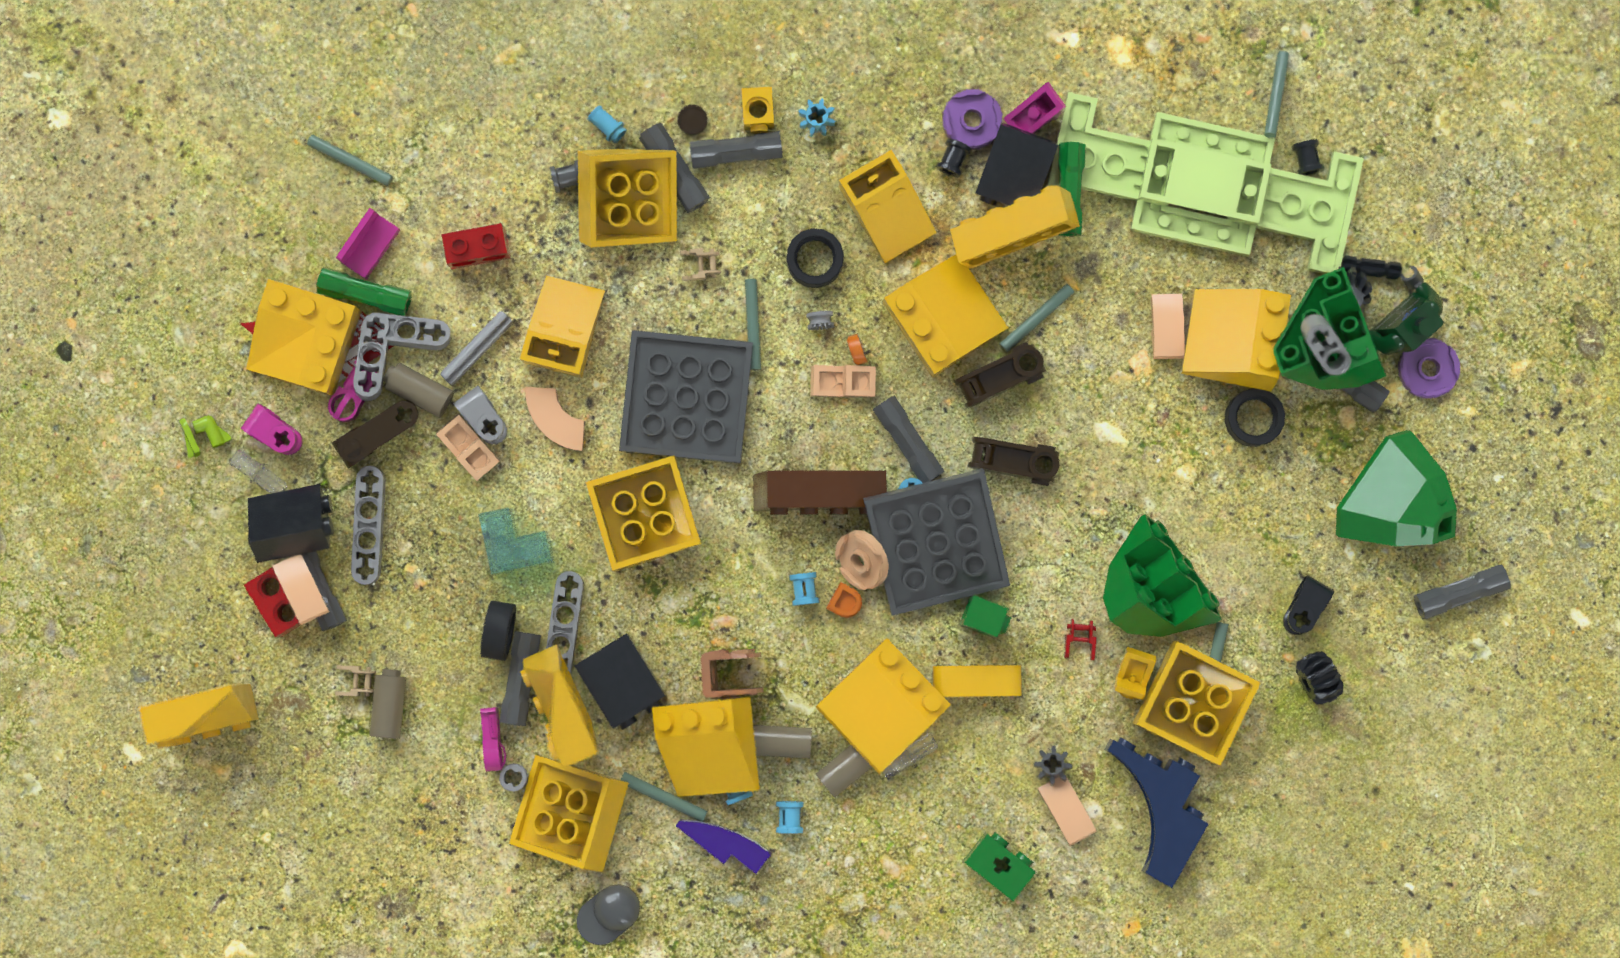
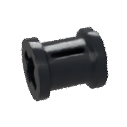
M947 139L945 143L947 145L941 162L937 163L936 168L947 175L959 178L962 174L960 169L966 154H970L972 148L960 141Z
M1317 139L1302 141L1292 146V151L1296 152L1300 169L1297 171L1298 174L1307 176L1325 170L1324 164H1320L1317 151L1319 142Z

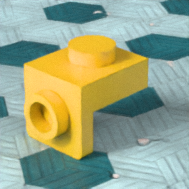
M1127 647L1115 677V691L1128 699L1137 698L1144 700L1146 686L1156 663V656Z

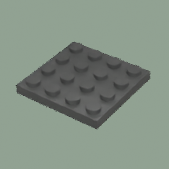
M632 330L619 451L667 457L674 455L677 458L741 464L753 342Z
M983 468L863 498L872 536L882 545L888 559V576L883 583L892 616L1010 586Z

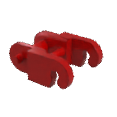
M1071 619L1070 624H1067L1070 634L1065 635L1064 658H1069L1070 642H1087L1090 644V660L1094 661L1097 637H1092L1093 631H1096V626H1093V621L1091 620L1089 625L1075 624L1074 619ZM1074 630L1088 631V638L1074 637Z

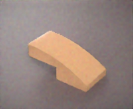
M1152 294L1151 312L1153 328L1151 334L1153 359H1184L1185 336L1182 294Z
M811 366L810 396L875 397L876 366Z
M457 414L436 433L439 439L476 481L500 462L460 414Z
M301 554L292 556L272 566L300 625L329 612Z
M1057 777L1053 786L1048 782L1038 788L1040 795L1069 846L1097 832L1068 779L1063 781L1060 777Z

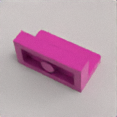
M369 208L336 256V259L367 280L400 232V229Z

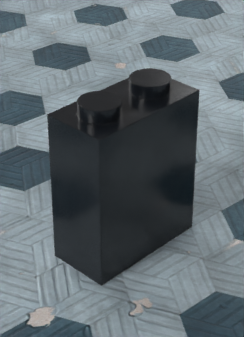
M1001 122L975 192L981 195L979 200L994 206L997 205V202L1010 206L1014 204L1013 201L1017 198L1024 196L1032 197L1040 194L1058 143Z
M320 484L248 498V543L257 563L330 548L329 536L334 535V528L328 513H333V506L330 495H324Z
M629 633L624 634L574 665L613 729L620 726L624 730L638 721L635 717L638 713L646 709L647 713L650 714L652 707L664 705L661 699L667 695Z

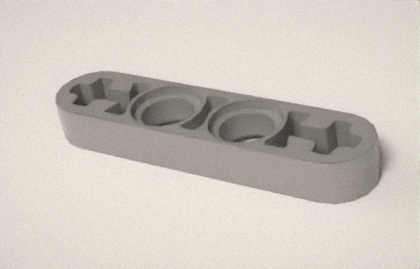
M365 466L360 469L356 476L351 574L356 582L363 585L375 583L381 574L386 479L384 473L374 466ZM372 471L373 475L379 478L378 483H373L372 493H379L378 499L370 496L362 497V492L368 493L369 485L363 482V478L368 477L369 472ZM370 501L374 502L378 509L376 516L372 519L364 518L361 514L363 504ZM371 532L376 537V543L373 548L366 550L361 547L359 540L363 533ZM359 552L367 555L375 554V559H368V566L374 569V573L368 575L367 580H364L362 574H358L359 568H364L365 558L358 559Z
M565 571L557 577L555 583L546 649L552 647L553 641L557 637L563 636L567 638L570 647L562 656L564 659L568 658L567 667L570 674H572L584 581L578 573ZM569 576H573V581L578 583V588L572 589L570 597L577 598L576 605L568 601L558 602L559 596L566 598L567 590L565 587H562V581H567ZM563 606L570 607L574 612V618L568 624H562L557 619V612Z

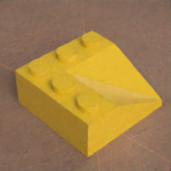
M268 279L257 312L246 370L332 396L335 394L362 311L354 305Z
M674 455L586 482L612 571H620L701 544Z
M1172 641L1132 724L1214 765L1221 766L1261 682L1179 641Z
M556 644L524 658V669L520 673L526 687L532 686L536 693V697H533V702L540 715L545 713L549 721L548 724H545L548 732L546 737L549 742L547 747L553 760L559 759L562 767L566 768L598 754L594 724L558 645Z
M251 684L227 685L138 707L146 743H157L158 749L191 743L190 737L202 734L203 739L221 735L220 729L231 726L233 732L251 728V721L259 720Z

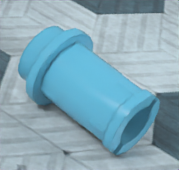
M600 105L587 118L589 122H592L606 135L608 142L613 141L617 143L627 131L624 128L623 122L618 123Z

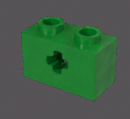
M975 595L970 596L959 625L986 636L998 638L999 633L1005 634L1011 620V616L1007 615L1009 608Z
M985 832L964 858L963 862L1014 902L1036 873L1030 868L1034 862L1020 851L1016 855L1006 849L1009 842L996 832L992 836ZM997 857L1001 860L1004 857L1008 858L1006 863L1009 866L1006 870L1001 868L998 871L994 870L996 865L993 862Z

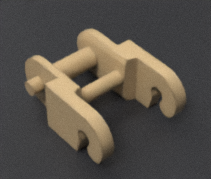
M703 248L690 249L689 251L681 250V256L697 255L699 265L698 274L682 276V281L706 280V275L716 278V275L721 274V271L716 270L715 256L720 255V253L714 252V249H709L710 252H704ZM703 257H709L710 270L703 271Z
M336 666V669L351 670L354 673L353 689L350 692L335 691V695L360 696V692H365V696H369V693H374V690L371 689V674H376V671H371V667H366V671H362L361 666ZM358 674H365L364 689H357Z

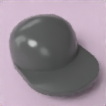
M621 884L610 885L602 889L587 901L578 912L577 928L581 936L586 941L596 945L608 944L615 940L638 919L640 900L637 894L630 887Z

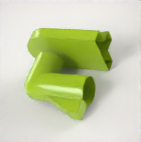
M210 415L192 421L195 433L199 434L205 431L212 448L219 447L232 440L231 436L221 429ZM185 418L179 419L178 421L185 435L188 459L200 456V449Z

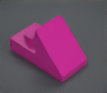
M1047 82L1005 116L1004 120L1008 125L1034 134L1045 124L1056 120L1066 106L1050 83Z

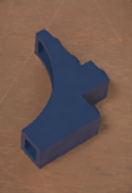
M1121 737L1118 742L1110 739L1104 750L1117 758L1130 771L1139 784L1148 806L1151 825L1150 846L1141 871L1173 888L1208 826V823L1202 820L1203 813L1189 805L1186 810L1182 808L1200 775L1193 772L1196 766L1182 758H1179L1177 762L1169 759L1163 769L1160 767L1163 761L1149 753L1142 757L1134 752L1136 746Z

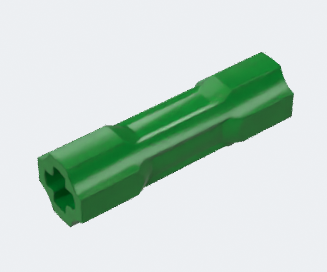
M1079 142L1059 143V186L1071 192L1080 225L1077 228L1059 234L1062 237L1081 236L1083 212L1080 203L1086 144Z
M326 267L321 269L316 284V293L336 299L353 300L400 316L407 315L412 300L411 290L368 282Z

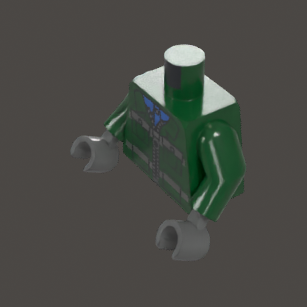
M1410 266L1414 272L1412 277L1405 278L1403 274L1400 277L1408 289L1416 291L1410 294L1374 328L1370 329L1377 350L1385 355L1416 350L1444 324L1440 317L1443 311V300L1427 282H1424L1423 277L1415 266Z

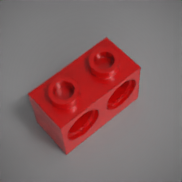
M502 223L441 234L446 263L451 269L511 259L506 229Z
M272 567L244 584V587L273 635L281 638L301 625L296 615L289 622L285 621L282 617L283 608L290 603L280 582L279 591L275 595L271 596L267 593L266 585L269 580L275 578L279 582Z

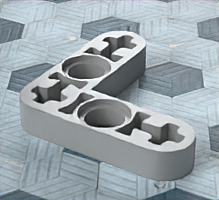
M383 313L367 315L361 326L353 381L356 395L361 400L372 401L381 394L388 345L442 350L449 345L451 340L448 325L444 321ZM375 322H379L381 328H383L378 330V343L372 342V330L368 328L373 327ZM403 325H411L415 329V334L409 339L401 338L398 335L399 328ZM420 327H424V332L427 334H434L435 329H440L441 334L444 336L439 337V341H433L431 335L423 334L424 340H419L421 336ZM369 350H376L380 353L381 357L377 363L368 364L363 359L364 354ZM366 371L372 372V384L376 386L371 387L369 392H364L363 387L360 386V384L366 383Z

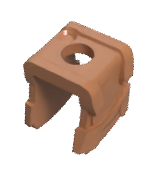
M722 649L704 653L701 656L703 695L706 698L721 697V700L764 692L763 687L718 690L716 660L761 657V652H755V649L733 650L729 653V650Z

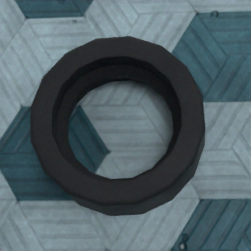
M811 228L801 231L792 239L787 248L786 263L789 273L796 282L805 287L820 288L829 285L837 279L843 268L844 253L841 243L833 234L824 229ZM810 241H821L832 251L833 263L830 269L819 276H811L804 273L797 262L800 248Z
M1251 388L1240 392L1230 400L1225 410L1224 422L1228 433L1236 442L1244 446L1258 447L1270 443L1279 436L1285 424V411L1282 402L1275 394L1270 391ZM1260 400L1271 409L1273 416L1272 424L1264 434L1249 435L1239 427L1237 413L1240 406L1246 401Z
M491 600L482 631L481 657L506 661L515 626V604Z

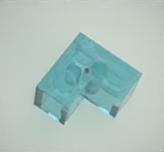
M509 507L478 514L492 575H500L555 562L549 533L542 531L518 537L513 510Z

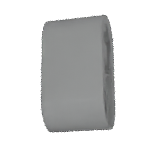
M1318 314L1306 317L1301 324V333L1324 370L1331 375H1340L1346 372L1351 364L1350 355L1326 318ZM1318 329L1322 332L1323 336L1326 339L1321 343L1317 336L1314 334V332ZM1340 352L1338 359L1327 361L1330 354Z

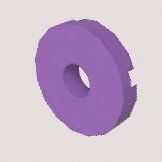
M967 89L956 93L948 101L943 111L942 126L949 139L960 141L971 147L972 150H978L988 146L995 140L1002 122V111L998 102L986 94V92L979 89ZM969 112H975L980 116L981 123L976 127H969L964 122V116Z
M1428 338L1412 352H1402L1398 362V376L1403 386L1412 395L1423 399L1437 398L1448 393L1460 375V361L1455 350L1436 338ZM1425 360L1433 361L1437 367L1436 374L1432 377L1426 376L1422 371V363Z

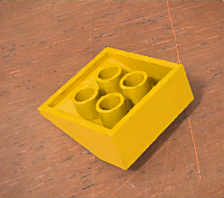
M634 149L578 151L579 241L591 248L676 242V151Z
M956 254L907 282L883 299L884 306L932 378L1008 329V326L970 269L958 262Z
M1195 289L1181 374L1271 392L1280 377V370L1273 348L1287 326L1291 295L1264 289Z
M886 638L815 707L880 774L929 728L951 704Z
M750 697L652 707L655 739L678 797L760 790Z
M535 755L509 844L583 870L603 872L629 783L573 765L563 768L559 761Z

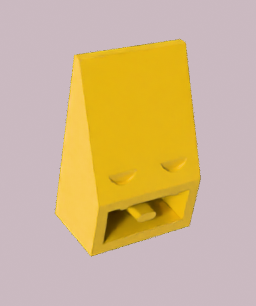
M892 149L839 180V189L885 264L937 234L915 189Z
M546 275L527 330L520 360L524 364L582 378L605 290Z

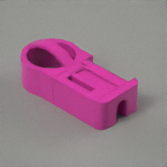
M353 367L345 380L344 388L339 386L328 402L330 415L341 422L355 420L365 402L356 395L354 390L355 367ZM366 371V383L360 384V386L363 387L364 392H369L370 388L374 387L371 380L372 372ZM344 396V398L338 405L336 411L334 412L335 401L338 398ZM353 398L355 402L354 412L346 418H340L345 406Z
M497 707L482 708L480 713L486 772L501 771L506 763L507 754L505 747L501 743L499 710ZM502 749L504 752V761L502 758Z

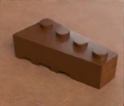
M767 470L753 475L754 511H770V515H788V511L800 510V515H818V510H829L830 515H847L848 510L859 509V515H867L863 498L887 492L886 471Z

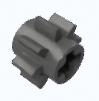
M1052 746L1051 752L1047 754L1040 750L1039 753L1042 761L1034 762V767L1042 768L1038 779L1041 780L1045 776L1050 778L1051 786L1054 785L1055 778L1057 777L1066 781L1067 778L1064 770L1072 769V764L1064 763L1068 752H1063L1060 755L1056 753L1055 746ZM1051 759H1056L1057 764L1062 765L1056 768L1055 773H1051L1049 767L1045 766V764H1050Z

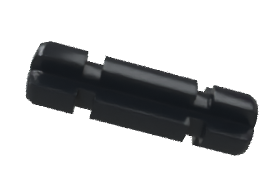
M1344 256L1341 263V268L1344 267L1346 272L1352 266L1356 269L1357 273L1363 271L1366 276L1379 278L1386 276V279L1396 280L1400 278L1402 265L1398 262L1390 261L1387 264L1384 260L1369 258L1357 260V257Z

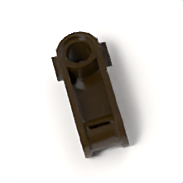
M1028 342L1012 348L1011 354L956 379L954 383L959 385L967 401L965 404L966 408L968 409L1022 383L1027 382V385H1030L1044 378L1043 373L1046 372V369L1043 365V356L1035 348L1034 344L1029 345ZM1031 356L1036 362L1035 369L1032 371L1023 370L1019 364L1020 358ZM969 383L972 385L973 390H974V392H975L976 395H974V393H973V391H972V389H971Z
M400 401L360 427L352 429L331 444L349 469L372 454L374 450L414 425L418 419V409L408 401ZM400 406L404 409L410 408L413 413L409 416L410 422L407 423L404 419L401 421L397 419L396 416L399 414L398 408Z
M972 437L974 449L972 460L967 465L968 468L976 470L983 468L986 472L1030 479L1032 484L1049 486L1050 483L1055 482V476L1060 467V453L1055 451L1056 447L1041 444L1033 447L982 437ZM983 448L986 449L984 461L981 460ZM1040 457L1049 459L1052 464L1051 471L1048 473L1039 472L1035 467L1036 460Z

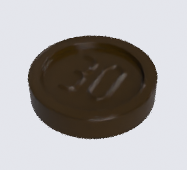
M692 104L680 110L677 122L679 128L685 134L698 135L705 130L708 119L703 108Z

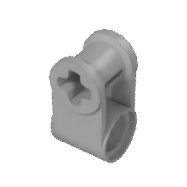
M476 386L453 403L468 424H471L486 443L492 445L499 444L506 438V424L479 386ZM489 423L496 426L497 433L495 435L488 432L487 425Z

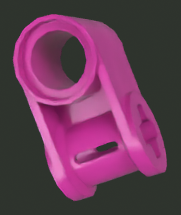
M259 403L241 427L248 435L266 444L276 452L293 455L301 449L303 440L301 434L281 420L277 414ZM283 435H286L290 441L288 446L283 445L284 442L281 440Z

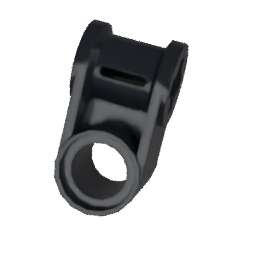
M1306 575L1284 615L1283 626L1285 630L1293 635H1301L1310 631L1330 602L1334 590ZM1302 614V621L1305 625L1297 627L1295 626L1297 620L1293 616Z

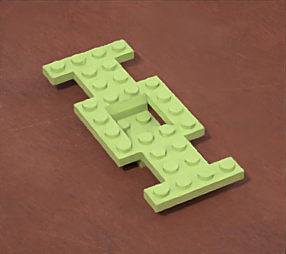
M1068 92L1065 103L1066 108L1063 112L1057 139L1058 147L1052 161L1047 186H1059V143L1079 142L1086 144L1085 168L1082 172L1081 189L1136 201L1130 231L1248 257L1251 253L1254 234L1257 228L1313 241L1308 271L1326 274L1337 270L1339 266L1341 267L1364 158L1334 151L1331 155L1326 180L1271 168L1270 160L1275 138H1268L1259 134L1157 112L1149 141L1092 128L1098 98ZM1172 204L1217 215L1226 216L1227 219L1192 212L1175 207H1170L1168 205Z

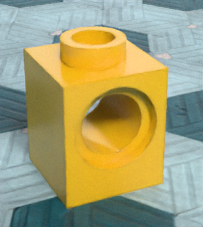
M772 87L742 88L744 130H750L751 134L766 133L768 129H774ZM761 105L767 112L763 117L755 118L750 114L752 107Z

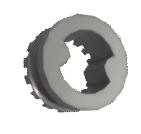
M833 311L807 313L806 319L810 320V324L807 325L808 330H819V327H821V330H823V327L824 329L834 327V322L830 320L831 316H833Z
M513 763L505 766L500 772V784L508 791L521 790L528 781L527 770L520 764ZM508 770L520 771L522 774V781L518 786H515L513 782L507 783L505 776Z

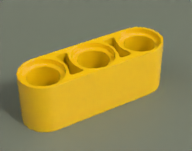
M1021 665L933 666V686L943 697L1022 696Z

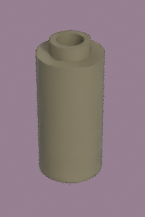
M398 363L396 367L391 365L383 378V381L386 382V390L438 418L445 413L454 395V391L402 363Z
M382 669V675L375 674L369 736L400 739L406 677L400 676L401 670Z
M753 725L756 756L810 759L812 728Z
M850 745L818 771L816 776L835 798L870 770L872 766Z

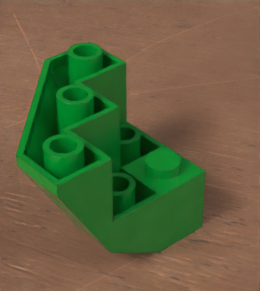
M1342 267L1314 278L1273 348L1282 377L1321 390L1355 388L1386 377L1377 348L1345 268ZM1318 314L1326 318L1350 355L1351 364L1346 372L1340 375H1331L1324 370L1301 333V324L1306 317ZM1319 329L1314 332L1320 343L1326 340ZM1340 352L1330 354L1327 361L1338 359Z
M1405 430L1386 436L1337 506L1336 536L1390 546L1433 545L1455 537L1457 507L1446 473L1412 431Z
M1146 514L1141 516L1109 564L1103 601L1110 622L1128 634L1163 637L1222 620L1218 610L1220 604L1217 597L1208 590L1194 571L1190 560L1175 545L1168 535L1166 527L1159 520L1155 522Z

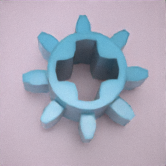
M809 99L807 100V110H799V115L806 118V120L800 123V128L808 127L810 129V137H813L815 132L820 131L823 136H826V126L835 125V121L828 118L829 115L833 114L834 108L826 109L824 99H821L819 104H813ZM816 112L818 116L823 115L822 122L818 123L816 120H812V113Z

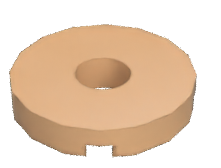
M862 530L851 531L839 539L836 544L835 556L836 561L840 559L842 567L839 569L844 578L851 585L861 590L873 589L881 585L888 576L889 565L887 555L878 540ZM858 555L863 559L864 565L860 562Z

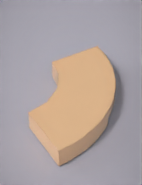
M525 387L529 413L540 431L562 447L583 451L585 421L571 417L562 409L558 402L557 389Z

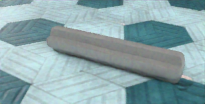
M502 311L498 312L441 372L442 378L450 385H454L512 325L513 321Z

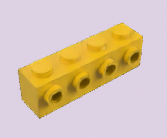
M1057 185L1047 186L1041 190L1040 194L1032 197L1024 196L1017 198L1013 201L1014 204L1005 208H992L986 212L985 216L980 218L962 220L959 226L950 229L958 262L972 269L1079 227L1071 192Z

